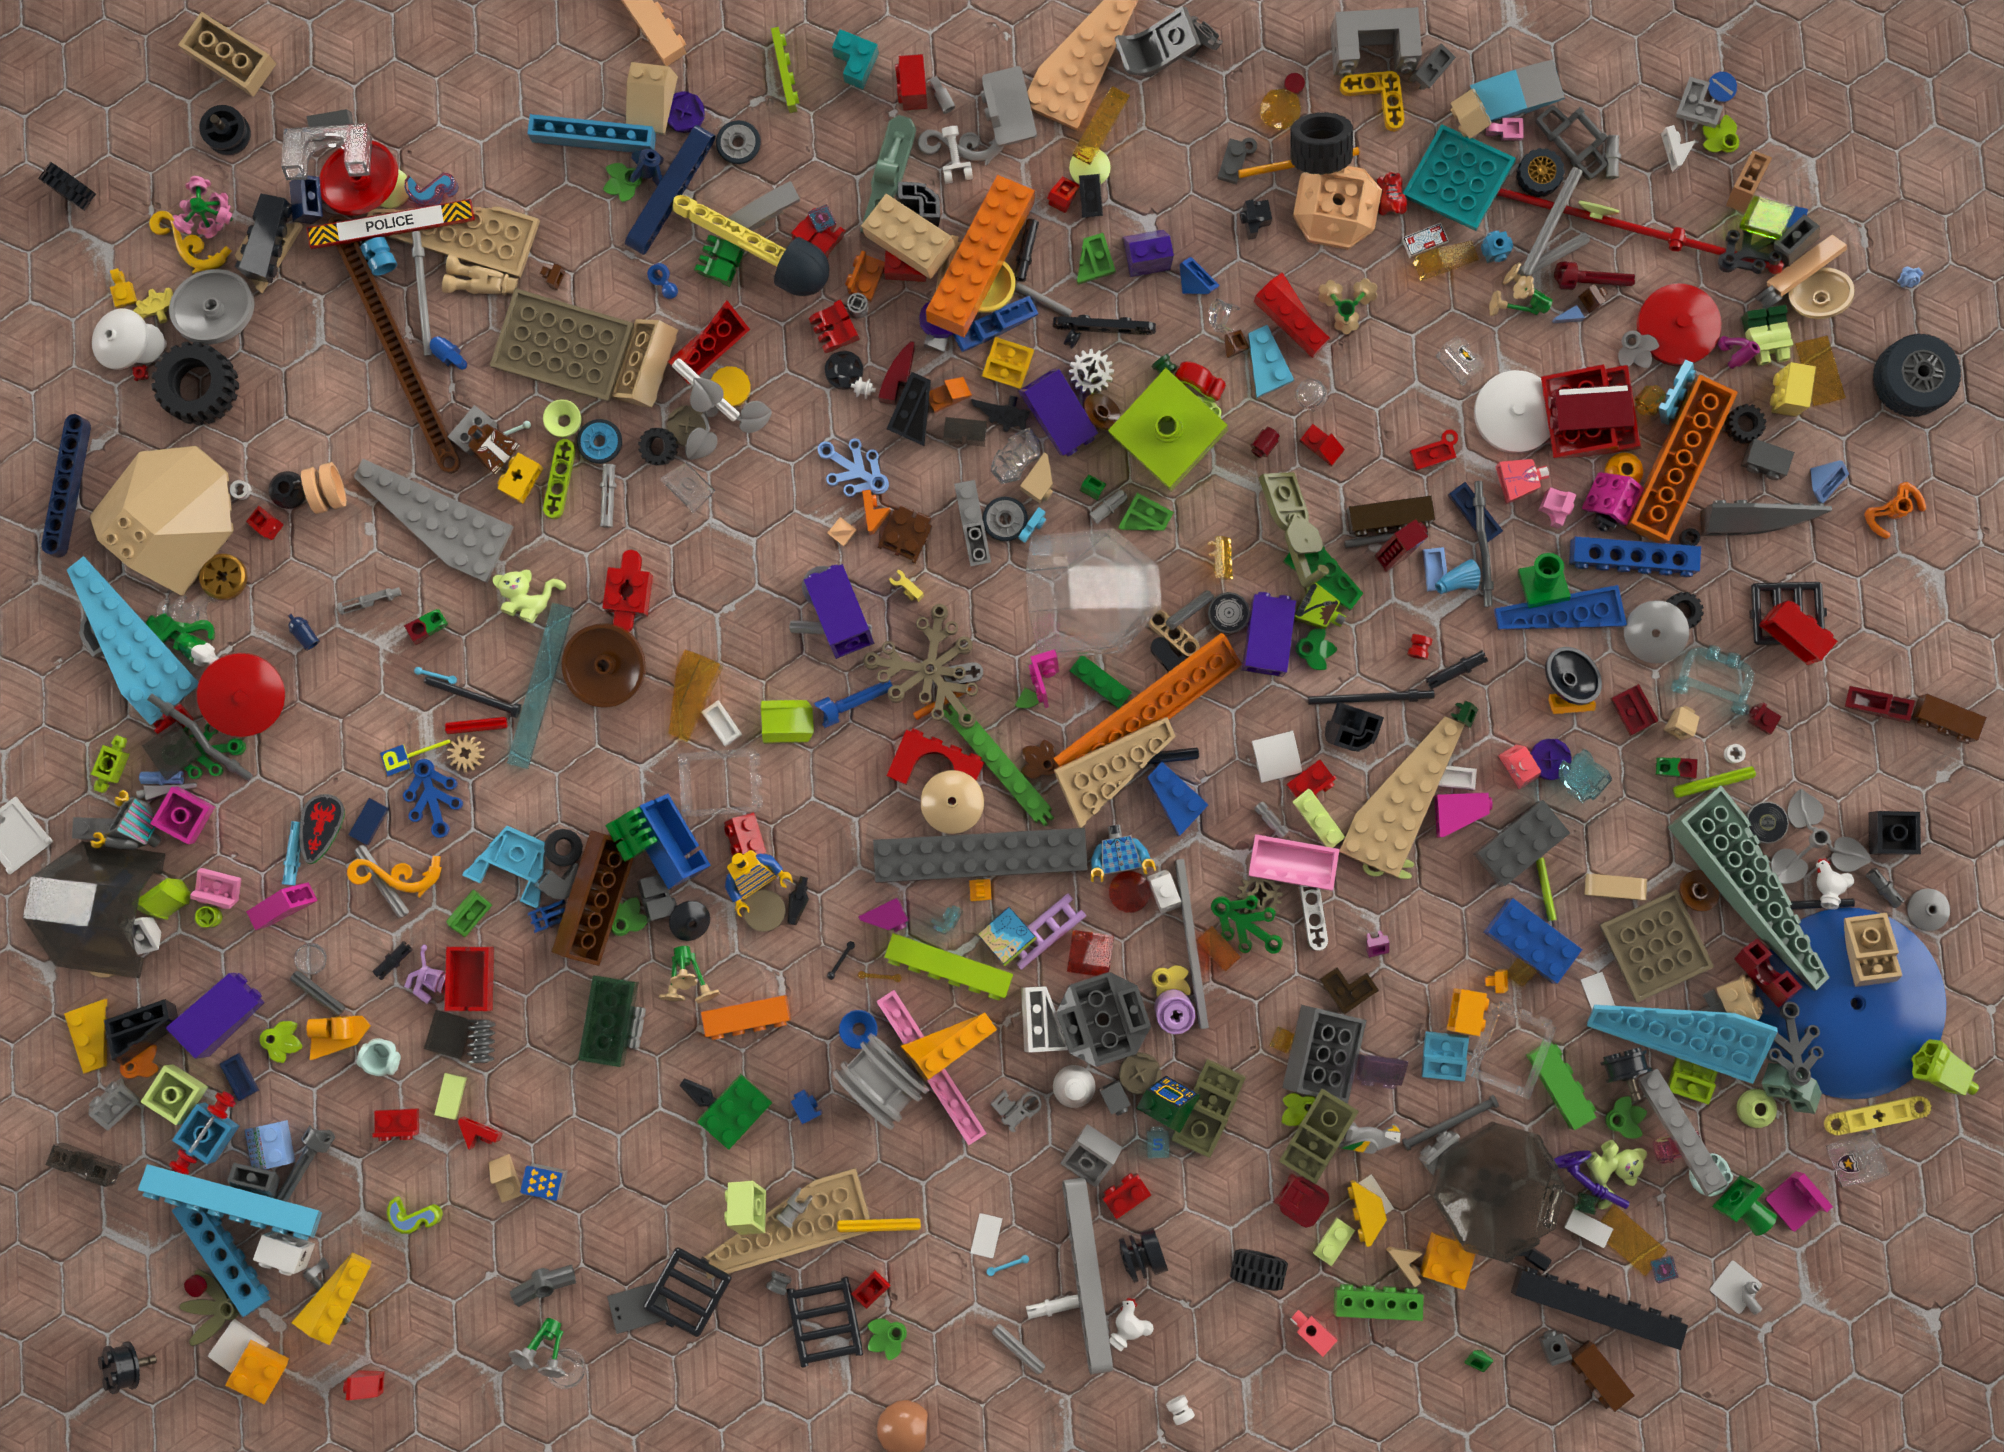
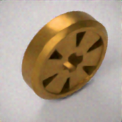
M217 554L209 559L200 569V585L209 596L218 600H230L237 597L244 590L247 584V570L244 564L236 557L229 554ZM221 573L228 574L226 581L219 580Z

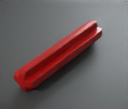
M506 717L448 722L445 723V732L447 734L506 729L508 727V720Z

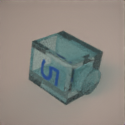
M1162 1126L1151 1127V1131H1146L1147 1158H1169V1132L1164 1130Z

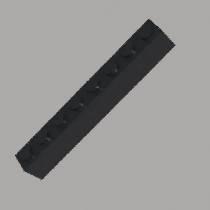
M1525 1266V1270L1517 1269L1511 1293L1515 1296L1678 1350L1682 1348L1688 1325L1683 1323V1318L1669 1314V1317L1661 1315L1662 1311L1649 1307L1648 1310L1640 1308L1641 1304L1628 1300V1303L1620 1301L1618 1296L1608 1293L1606 1297L1600 1295V1291L1587 1286L1585 1290L1579 1288V1283L1566 1280V1283L1558 1281V1276L1549 1273L1542 1276L1537 1274V1269Z

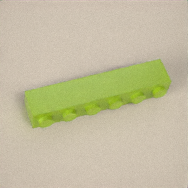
M892 933L885 954V958L889 959L888 963L900 967L902 963L908 965V970L920 974V971L923 970L929 972L928 977L940 980L941 977L949 979L948 983L960 987L961 984L969 986V991L980 994L981 990L988 992V997L1000 1001L1001 997L1006 998L1013 974L895 933Z

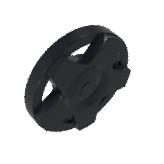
M839 351L832 354L826 361L825 376L833 387L842 390L850 389L851 384L849 383L851 378H857L856 380L859 381V378L863 377V364L856 354L850 351ZM856 361L859 363L860 369L854 366ZM830 363H832L833 367L828 370ZM831 379H838L840 385L833 382Z

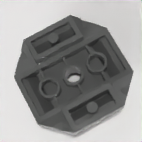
M1111 972L1069 985L1056 1011L1069 1053L1095 1067L1137 1054L1151 1028L1138 986ZM1100 1013L1107 1014V1024H1098L1097 1016Z

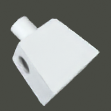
M1167 869L1147 876L1161 914L1181 907L1179 894Z

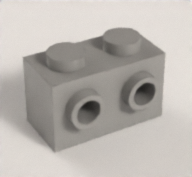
M474 405L449 434L448 438L472 456L474 453L468 445L473 438L468 435V430L473 425H477L480 429L485 424H489L494 428L498 425Z

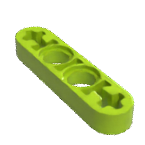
M568 439L559 440L555 446L543 505L545 515L551 519L560 518L564 512L576 453L575 445ZM566 444L571 448L565 454V458L569 459V461L558 459V457L563 458L564 452L561 450V447H565ZM559 464L567 466V471L564 474H557L556 468ZM555 484L563 486V491L558 495L552 492V487ZM550 497L561 499L560 502L556 500L555 506L558 508V511H554L553 514L548 510L554 504Z

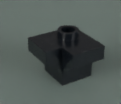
M1252 199L1244 202L1243 209L1240 212L1241 224H1245L1248 240L1255 239L1261 227L1270 226L1272 215L1268 200L1254 201Z

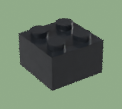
M1868 812L1869 854H1921L1920 812Z

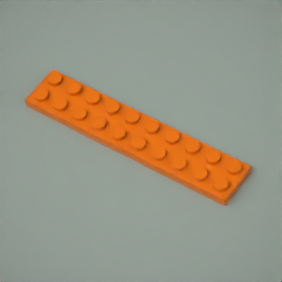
M1220 633L1053 759L1057 765L1061 767L1164 717H1168V720L1239 668L1242 663L1227 637Z

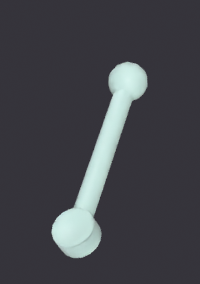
M525 421L522 425L503 433L509 435L524 428L529 429L531 423Z

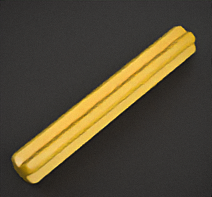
M919 1218L839 1220L836 1226L837 1232L920 1230L921 1221Z

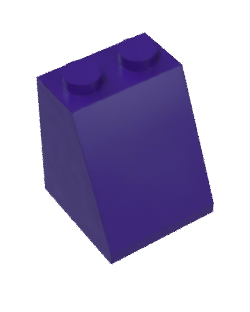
M1157 230L1123 237L1130 277L1171 270L1174 254L1171 238L1167 232Z

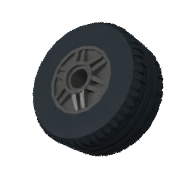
M1912 334L1899 339L1881 353L1873 370V385L1877 396L1879 395V399L1893 412L1908 417L1924 416L1944 406L1956 394L1955 392H1957L1961 382V365L1957 355H1955V351L1945 341L1929 334Z

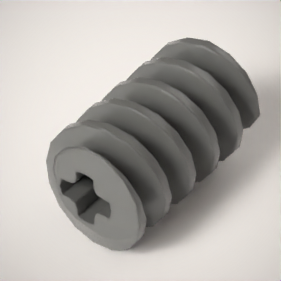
M482 1019L468 1020L474 1023L473 1026L468 1027V1030L474 1032V1034L468 1035V1038L474 1040V1042L467 1044V1047L473 1049V1051L467 1053L468 1056L473 1057L467 1063H488L493 1061L494 1057L488 1054L495 1051L494 1048L489 1046L495 1043V1040L489 1038V1036L494 1035L495 1031L489 1028L495 1026L496 1023Z

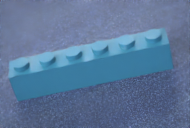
M533 114L529 116L527 134L532 143L632 153L644 149L655 150L656 133L653 126Z

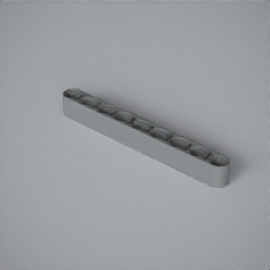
M1084 1177L1067 1179L1062 1181L1088 1369L1091 1375L1112 1372L1113 1363L1087 1184Z

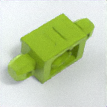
M116 735L111 742L113 744L112 747L102 746L91 772V775L99 777L94 784L95 791L105 793L109 787V782H119L130 755L122 751L126 746L127 738ZM112 759L113 766L111 769H109L107 764L108 761Z

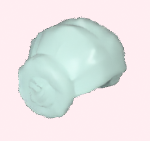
M377 1038L370 1040L368 1044H363L360 1048L356 1063L368 1074L380 1077L386 1074L394 1075L398 1070L401 1056L399 1052H396L393 1042Z

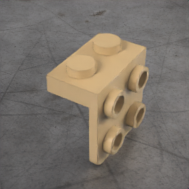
M1747 974L1741 975L1736 981L1716 988L1727 1013H1736L1753 1020H1758L1763 1014L1764 1004L1760 997H1756L1754 992L1756 989L1755 983L1751 977L1748 978Z

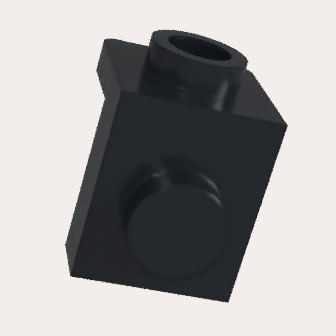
M1597 513L1592 521L1593 524L1597 525L1596 528L1606 533L1612 532L1617 526V521L1607 514Z

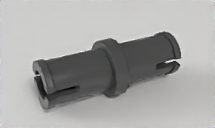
M1877 868L1871 869L1865 875L1877 888L1878 894L1883 895L1893 908L1899 907L1905 901L1893 888V883L1887 881Z

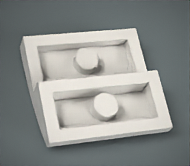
M1293 731L1252 741L1261 783L1302 773Z

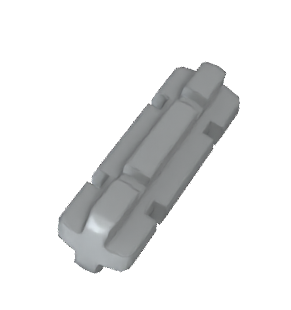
M1260 802L1255 806V811L1262 815L1261 818L1272 830L1276 831L1275 834L1279 838H1283L1288 833V829L1280 824L1281 821L1271 810L1267 809L1268 807L1264 802Z
M635 1007L633 1010L634 1018H632L629 1033L631 1038L628 1039L627 1045L629 1048L638 1049L640 1047L641 1040H639V1037L642 1035L644 1024L642 1019L645 1017L646 1009L643 1007Z

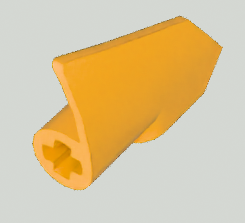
M363 1015L308 1019L306 1030L308 1038H311L310 1060L357 1045L371 1025Z

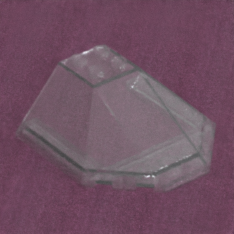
M1114 528L1031 536L1026 579L1028 610L1038 654L1054 649L1057 658L1123 653L1154 614L1161 609L1158 565Z

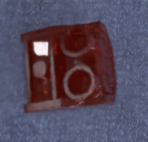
M1072 930L1067 972L1093 976L1109 972L1114 936Z

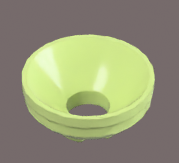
M564 399L556 400L546 407L543 414V423L552 435L563 438L569 437L579 429L581 413L578 407L571 401ZM564 415L570 417V424L566 427L559 425V419Z
M1747 1090L1738 1099L1737 1114L1745 1125L1753 1128H1763L1771 1124L1777 1114L1776 1102L1773 1097L1767 1096L1764 1090ZM1758 1103H1763L1766 1106L1764 1115L1759 1116L1755 1113V1106Z

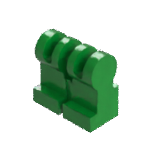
M708 235L706 242L714 247L703 246L702 251L709 256L700 255L698 260L706 264V266L696 264L694 271L730 287L737 272L735 267H739L745 250L727 240Z
M640 807L623 814L621 817L605 825L614 842L623 838V841L616 844L624 861L639 856L658 842L655 836L649 838V833L652 831L650 827L641 829L638 833L635 832L647 822L646 818L639 819L638 817L642 813Z

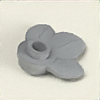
M1637 331L1625 333L1622 337L1623 347L1618 354L1621 366L1628 365L1630 367L1635 363L1640 367L1649 368L1652 362L1650 351L1659 347L1657 340L1651 335H1641ZM1635 338L1637 340L1636 344L1630 345L1629 339Z

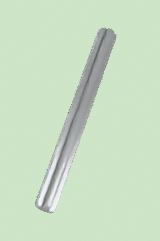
M1573 167L1520 271L1522 276L1532 275L1582 175L1581 169Z

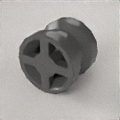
M1772 285L1756 296L1755 299L1763 304L1762 308L1767 309L1780 301L1782 297L1776 294L1775 287Z
M773 1270L771 1281L767 1282L766 1288L777 1294L785 1295L787 1292L786 1287L791 1283L792 1278L782 1272Z

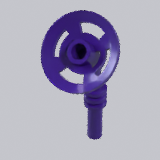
M1591 1151L1571 1152L1549 1162V1166L1552 1168L1567 1169V1172H1570L1575 1179L1590 1190L1592 1195L1600 1197L1601 1200L1606 1199L1624 1209L1628 1208L1629 1201L1609 1192L1608 1188H1604V1186L1598 1183H1593L1579 1171V1165L1591 1157Z

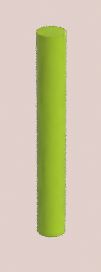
M1544 857L1536 861L1547 918L1548 921L1557 919Z

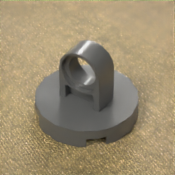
M1191 16V20L1201 45L1186 54L1190 58L1199 51L1203 44L1212 50H1217L1223 43L1222 40H1217L1219 34L1206 22L1203 21L1201 24L1197 22L1198 17Z

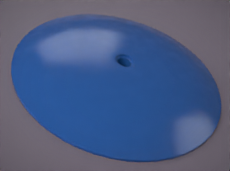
M1848 907L1828 909L1800 920L1801 923L1799 925L1804 935H1808L1813 952L1818 954L1829 976V979L1816 991H1813L1771 948L1769 950L1772 953L1769 958L1771 966L1780 974L1788 971L1802 986L1796 995L1787 1001L1796 1003L1800 1010L1799 1015L1795 1018L1798 1041L1805 1035L1804 1031L1808 1026L1816 1025L1820 1030L1819 1036L1814 1038L1801 1054L1802 1064L1809 1057L1808 1051L1810 1048L1819 1046L1823 1049V1057L1814 1063L1810 1073L1811 1078L1817 1081L1822 1094L1831 1097L1866 1099L1881 1096L1903 1086L1914 1078L1912 1074L1913 1055L1929 1039L1941 1040L1945 1026V988L1933 956L1912 931L1890 917L1888 918L1899 951L1896 956L1902 977L1896 982L1855 987L1846 948L1844 919L1880 914L1872 910ZM1756 984L1755 995L1757 998L1760 997L1764 1004L1763 1014L1757 1021L1777 1027L1778 1034L1789 1042L1786 1022L1780 1015V1007L1778 1008ZM1853 998L1857 1000V1006L1854 1009L1851 1006ZM1785 1009L1786 1014L1790 1015V1010ZM1810 1029V1034L1815 1035V1031ZM1773 1041L1769 1050L1773 1048L1779 1049L1782 1056L1793 1063L1792 1056ZM1813 1050L1814 1055L1818 1057V1051ZM1772 1052L1771 1055L1777 1059V1054Z

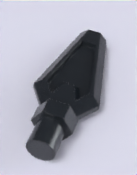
M800 876L795 890L789 894V924L797 925L809 901L806 893L808 877Z
M686 1078L679 1085L699 1107L708 1106L709 1108L717 1099L713 1096L711 1089Z

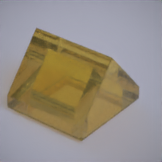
M1278 1026L1269 1046L1287 1054L1294 1039V1033Z

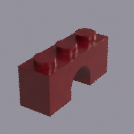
M1757 938L1744 947L1734 960L1779 1008L1794 997L1802 986L1788 971L1780 974L1771 966L1769 958L1772 953Z

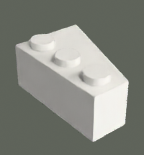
M1047 987L1021 988L1024 1052L1068 1050Z

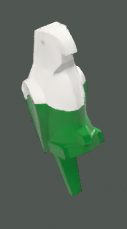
M175 632L170 636L175 640L173 648L181 651L195 665L203 667L204 665H210L218 659L214 652L215 648L194 635L186 632L181 634Z

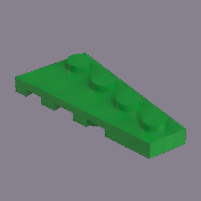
M1324 546L1317 553L1305 554L1311 574L1318 569L1319 565H1324L1329 569V573L1316 583L1338 599L1342 606L1351 611L1363 595L1359 587L1341 569L1337 561L1325 550ZM1289 552L1283 563L1296 571Z

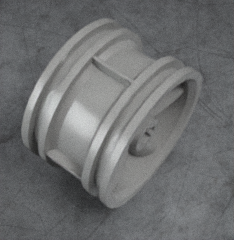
M870 1033L868 1035L870 1041L868 1043L863 1041L860 1044L863 1050L849 1064L843 1061L841 1063L842 1070L836 1069L833 1074L845 1090L869 1114L886 1128L892 1130L895 1127L893 1122H900L902 1120L900 1112L912 1099L919 1102L922 1099L920 1096L921 1092L927 1094L929 1089L894 1051L878 1037Z

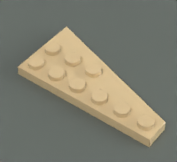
M1168 717L1153 722L1054 769L1079 828H1082L1089 818L1095 815L1140 769H1143L1148 764L1147 762L1176 737Z

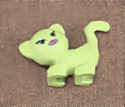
M530 570L495 575L493 577L494 585L500 590L502 596L510 600V602L502 604L501 611L510 616H514L519 611L520 619L532 624L537 616L546 608L552 588L557 587L561 591L566 589V584L563 581L553 578L545 582L542 595L529 596L527 593L530 587L529 582L532 579Z
M1609 1140L1601 1145L1603 1150L1601 1157L1596 1152H1593L1591 1157L1585 1161L1593 1183H1598L1604 1186V1188H1608L1606 1183L1610 1175L1615 1172L1616 1175L1623 1179L1624 1183L1634 1186L1637 1183V1177L1642 1172L1643 1161L1646 1159L1647 1151L1643 1148H1635L1634 1150L1625 1149L1618 1153L1619 1147L1613 1140ZM1605 1199L1598 1203V1208L1603 1210L1613 1203Z

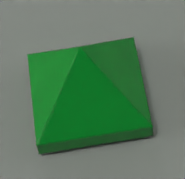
M1474 1350L1464 1363L1481 1372H1485L1493 1363V1359L1483 1350Z

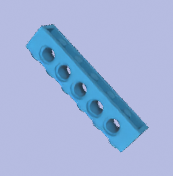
M181 1203L180 1207L177 1206L172 1210L242 1317L251 1314L271 1299L268 1288L259 1282L257 1272L245 1261L246 1257L243 1251L239 1248L237 1249L233 1243V1236L222 1227L220 1217L207 1214V1209H202V1212L185 1208L187 1205L185 1203ZM197 1213H200L203 1217L201 1224L196 1220ZM209 1231H212L214 1233V1241H211L208 1238ZM221 1248L227 1253L225 1259L220 1256ZM233 1266L239 1271L237 1277L232 1274ZM244 1284L249 1285L251 1289L250 1294L244 1292Z

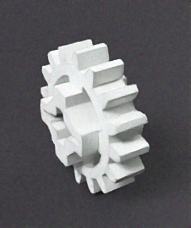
M1090 349L1089 354H1086L1083 350L1081 352L1082 357L1075 355L1074 359L1076 362L1070 363V366L1074 368L1069 370V375H1074L1070 382H1076L1075 389L1077 390L1081 387L1083 394L1086 390H1089L1090 395L1093 394L1094 390H1097L1100 394L1101 387L1107 389V382H1112L1113 380L1109 376L1114 374V369H1109L1112 366V361L1106 362L1108 355L1106 354L1101 357L1100 350L1096 354H1093L1092 349ZM1099 362L1103 365L1105 372L1100 369ZM1095 365V371L1092 374V376L1090 375V378L1088 379V371H1090ZM1077 372L1083 376L1084 381L1080 380ZM1099 381V383L1091 385V383Z

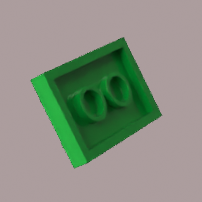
M740 1073L697 1120V1123L729 1150L773 1102Z

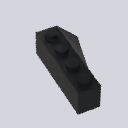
M260 193L252 216L255 223L250 225L247 230L248 243L247 245L242 244L240 250L243 254L242 260H237L235 267L248 279L272 283L273 278L277 275V261L282 255L281 244L287 234L286 223L292 213L291 204L285 198Z

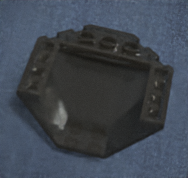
M81 841L31 877L23 919L55 966L140 979L144 958L136 956L132 931L140 892L153 873L162 874L165 853L139 849H115L106 847L105 844L100 848H94L91 846V842Z

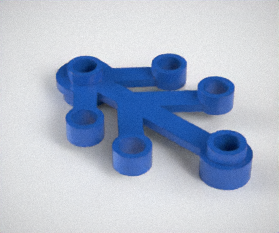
M420 759L413 767L415 777L409 788L404 791L403 798L407 802H414L417 799L416 791L422 781L425 790L408 816L413 822L421 821L423 818L422 812L429 802L434 820L431 832L437 838H444L449 834L450 827L446 822H443L437 799L449 804L450 808L454 810L461 809L463 801L458 797H452L435 788L432 779L443 783L444 787L448 790H454L458 783L455 778L446 777L435 771V766L430 760ZM423 766H427L428 771L423 774L421 769ZM449 780L454 782L452 787L447 786ZM412 792L413 798L409 800L407 794ZM454 800L459 801L458 807L453 806ZM414 812H418L419 817L416 820H414L412 817ZM440 826H444L445 831L442 834H440L438 831V828Z

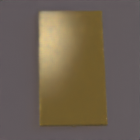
M1828 335L1795 343L1801 364L1816 367L1811 396L1813 407L1845 399L1846 396Z
M1615 1204L1600 1221L1613 1228L1607 1243L1644 1276L1653 1268L1652 1262L1660 1260L1667 1251L1666 1248Z

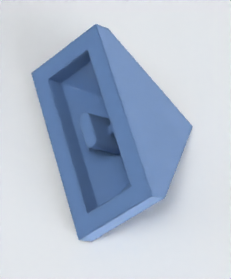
M1839 460L1810 468L1812 488L1818 502L1824 503L1849 475L1843 461Z

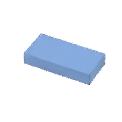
M1444 547L1422 550L1427 592L1437 591L1435 583L1447 573Z

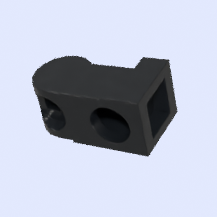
M1157 637L1151 643L1150 650L1167 672L1187 659L1184 655L1178 658L1171 650L1168 640L1163 637Z

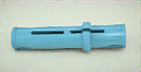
M291 821L286 860L283 861L285 866L282 884L293 886L296 885L297 871L301 864L299 863L301 851L300 822Z

